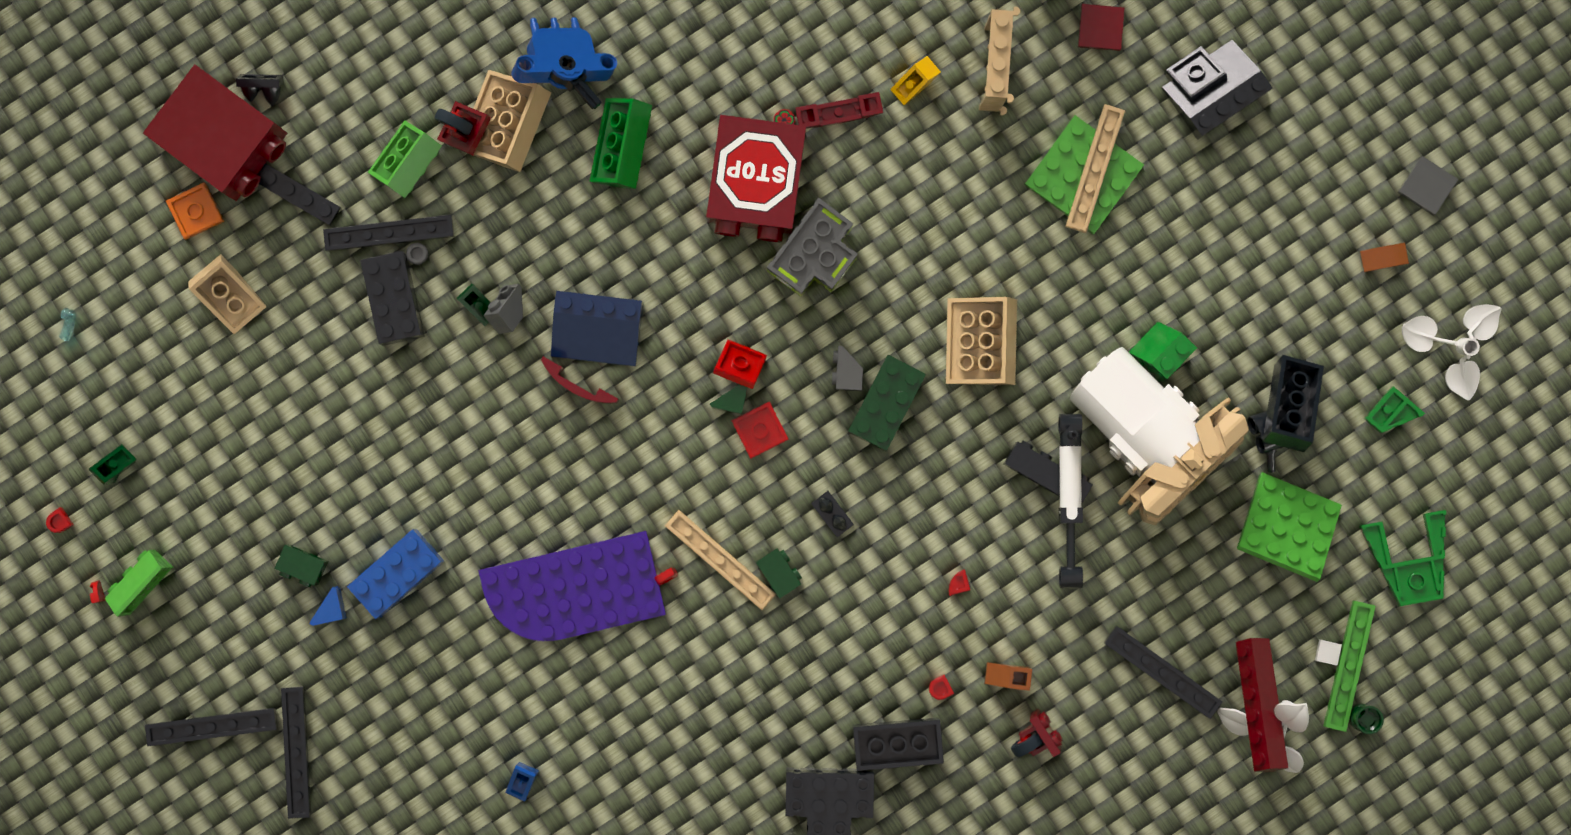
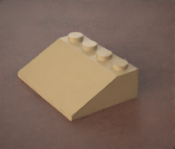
M488 70L473 109L483 112L492 118L476 148L474 156L520 172L551 92L536 83H518L512 76Z
M1010 297L948 298L946 384L1015 385L1017 299Z

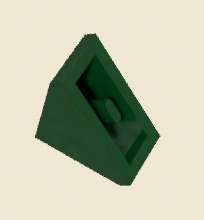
M739 384L711 402V407L713 409L742 414L748 387Z

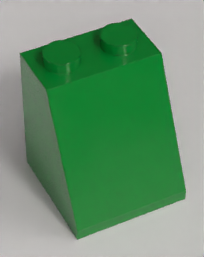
M1157 322L1135 344L1129 353L1158 382L1167 380L1197 347L1181 332Z

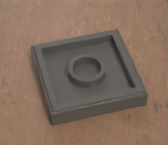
M1421 156L1397 193L1434 216L1458 179Z

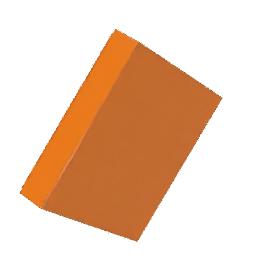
M205 182L166 200L185 240L224 222Z

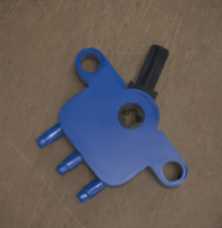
M576 17L571 18L572 28H560L557 18H551V28L541 29L537 19L531 18L530 28L532 37L527 45L528 55L518 57L511 71L512 78L518 83H551L559 89H568L569 92L575 89L591 109H596L600 106L601 100L585 82L609 80L617 67L616 58L607 53L595 54L590 34L580 28Z

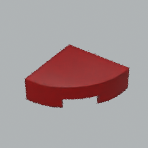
M965 569L957 572L952 577L948 589L949 596L970 591Z
M100 580L92 582L90 585L93 593H90L91 603L106 601Z

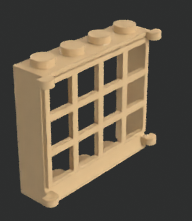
M1014 7L1013 11L992 9L984 29L990 31V39L987 47L989 52L988 65L986 67L985 95L979 105V110L1000 112L1002 116L1007 113V108L1003 106L1006 99L1007 103H1012L1014 100V96L1008 94L1013 16L1020 14L1018 7Z

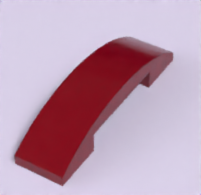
M879 92L859 95L857 98L795 108L798 125L806 126V129L841 124L883 114Z
M544 356L542 357L541 361L549 374L572 393L598 403L617 404L619 402L618 398L600 388L596 395H593L561 377L560 374L564 368Z

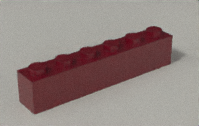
M1248 638L1237 641L1235 643L1254 772H1273L1288 769L1282 721L1274 713V709L1279 704L1270 640L1269 638Z

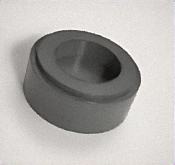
M413 243L407 248L406 256L411 263L421 265L427 261L429 252L423 244Z

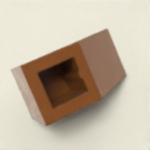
M987 662L984 684L1030 691L1032 669L1030 667Z

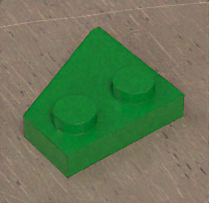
M1392 386L1364 420L1379 433H1383L1421 417L1425 413Z

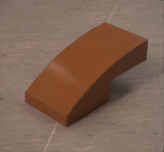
M1405 243L1360 251L1364 272L1409 264Z

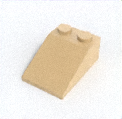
M221 254L188 281L189 290L233 334L238 332L266 308L264 302Z

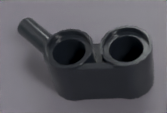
M1266 411L1249 416L1247 418V425L1253 435L1260 433L1255 439L1256 446L1261 454H1266L1267 471L1273 473L1276 471L1275 453L1283 447L1263 442Z

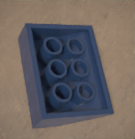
M556 291L551 357L636 367L643 301Z

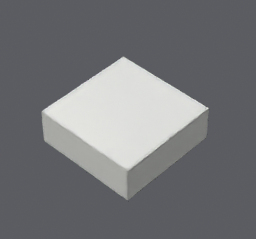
M1319 639L1315 661L1338 665L1342 644Z

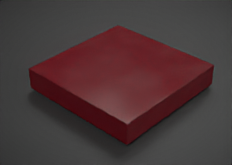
M1082 4L1078 47L1120 51L1125 7Z

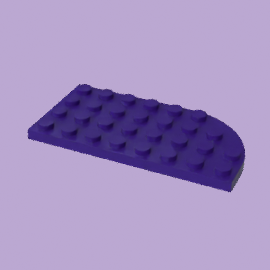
M647 531L478 570L486 602L494 616L510 631L531 640H561L666 615L660 586L654 579L657 573Z

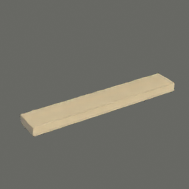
M1104 104L1065 227L1082 233L1087 232L1125 110Z
M680 510L665 525L666 528L761 610L776 595L775 592Z

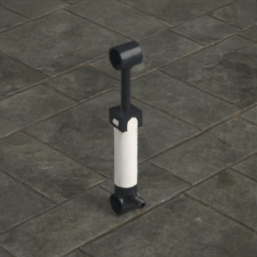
M1059 414L1058 418L1060 443L1059 523H1066L1067 566L1059 567L1060 588L1083 587L1082 566H1075V523H1083L1081 494L1082 414Z

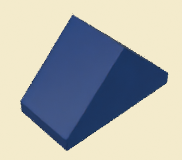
M332 587L310 621V625L314 626L347 618L339 587Z
M519 762L514 768L505 793L525 802L539 770Z

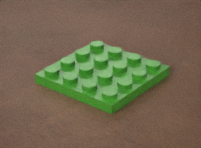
M1074 115L1024 184L1067 216H1069L1096 131L1076 115ZM1114 144L1087 229L1093 235L1144 166L1143 163L1116 144Z
M1262 472L1258 477L1237 549L1318 582L1321 579L1342 505Z

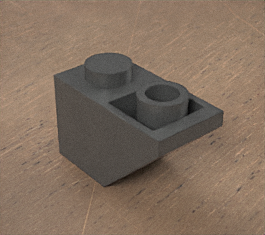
M520 284L503 286L499 290V295L489 304V309L483 315L498 334L513 332L523 318L522 287Z
M838 346V351H833V363L837 364V371L832 372V385H836V390L862 391L863 368L843 346Z

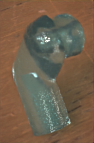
M64 308L60 316L65 321L59 338L69 341L74 330L76 313L73 309Z

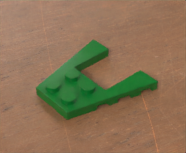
M1446 510L1423 514L1432 555L1426 558L1392 564L1383 521L1360 526L1399 607L1443 599L1444 597L1443 562L1445 558Z

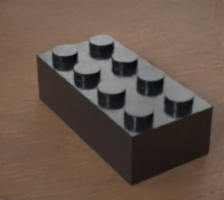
M398 251L360 260L378 344L386 346L425 337L406 253Z
M1282 355L1276 362L1273 369L1263 442L1300 452H1305L1311 446L1314 440L1324 371L1323 365Z
M939 718L852 725L857 771L944 764Z

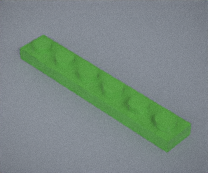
M1352 601L1323 724L1324 727L1347 731L1375 605Z

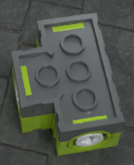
M818 198L813 207L801 220L799 226L789 236L787 242L780 248L773 261L769 263L767 272L800 297H802L806 288L814 280L822 284L829 292H832L857 259L858 253L849 249L843 243L844 237L851 231L853 223Z

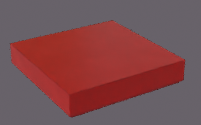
M727 339L713 374L753 389L767 355Z
M770 401L731 420L750 459L789 440Z

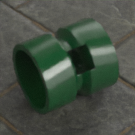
M1357 704L1351 709L1349 723L1357 731L1365 734H1374L1381 730L1384 718L1381 711L1376 707L1367 704Z

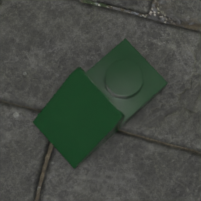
M471 284L456 299L486 326L489 322L483 315L489 309L488 306L491 302L476 286Z
M121 444L91 466L89 471L103 485L112 484L137 459Z

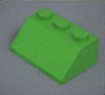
M404 120L368 173L406 198L413 190L420 176L425 173L430 162L438 155L442 145L425 132Z
M156 550L143 551L137 558V564L134 567L130 566L122 574L124 578L119 583H114L107 592L109 594L105 600L117 617L130 615L173 568Z

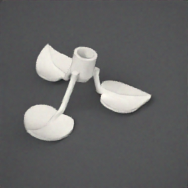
M1489 304L1470 308L1463 318L1464 326L1469 329L1467 333L1469 338L1452 341L1434 337L1438 330L1437 324L1428 316H1418L1403 324L1402 336L1410 348L1419 352L1429 351L1432 348L1433 341L1455 345L1457 352L1464 355V357L1460 359V364H1453L1448 368L1445 381L1451 391L1465 400H1470L1477 390L1480 370L1474 361H1464L1478 353L1480 345L1476 339L1488 340L1496 333L1502 308Z
M1283 700L1276 705L1274 713L1282 721L1284 738L1287 728L1294 732L1306 730L1309 723L1307 703L1294 704L1291 701ZM1230 708L1217 709L1223 725L1230 732L1240 736L1249 734L1245 713ZM1285 747L1288 769L1283 770L1293 773L1300 772L1304 765L1302 756L1295 749Z

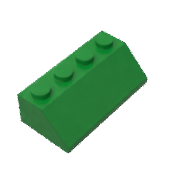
M606 98L589 182L618 188L636 189L652 105L634 98Z

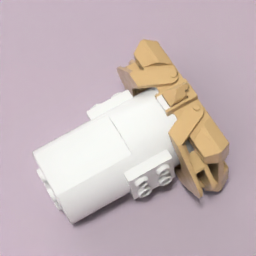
M1121 347L1113 351L1109 356H1104L1096 364L1097 367L1092 372L1088 371L1081 378V382L1072 392L1070 400L1110 440L1109 447L1111 450L1109 452L1117 460L1121 458L1126 464L1124 466L1131 475L1137 474L1140 477L1118 501V504L1123 505L1130 500L1133 505L1127 513L1131 515L1139 509L1141 520L1156 526L1243 443L1244 436L1248 433L1249 429L1245 417L1238 414L1241 410L1239 407L1234 408L1230 412L1226 409L1231 402L1229 397L1198 421L1200 416L1198 414L1199 409L1191 401L1187 403L1182 398L1184 396L1183 393L1176 386L1172 388L1168 384L1164 388L1126 349Z

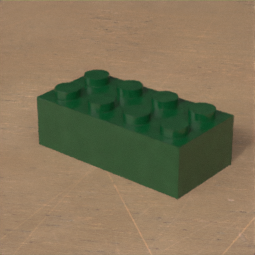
M887 355L848 433L886 452L926 374Z

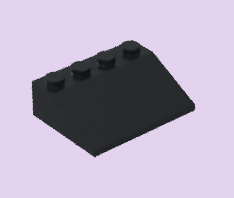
M1233 40L1210 54L1227 73V78L1193 101L1173 80L1162 87L1197 140L1264 96L1273 88L1262 71Z

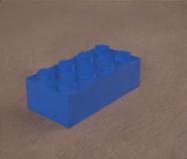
M412 529L347 587L375 619H378L445 561L417 529Z

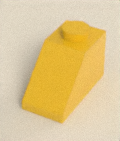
M926 56L914 64L890 90L903 105H906L926 88L941 71Z

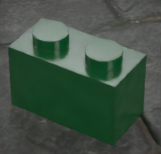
M286 544L274 569L280 571L279 575L291 579L293 576L300 579L298 583L311 588V585H319L329 561Z
M776 548L758 560L756 564L780 599L800 586L799 580L802 577L796 567L791 569L787 562L790 561V558L784 549L779 551Z

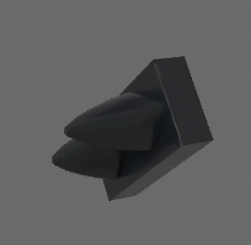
M240 74L236 78V87L241 88V92L248 101L252 102L256 98L259 87H261L266 101L271 106H274L279 99L281 86L284 84L283 75Z
M829 491L811 503L836 537H839L854 525Z

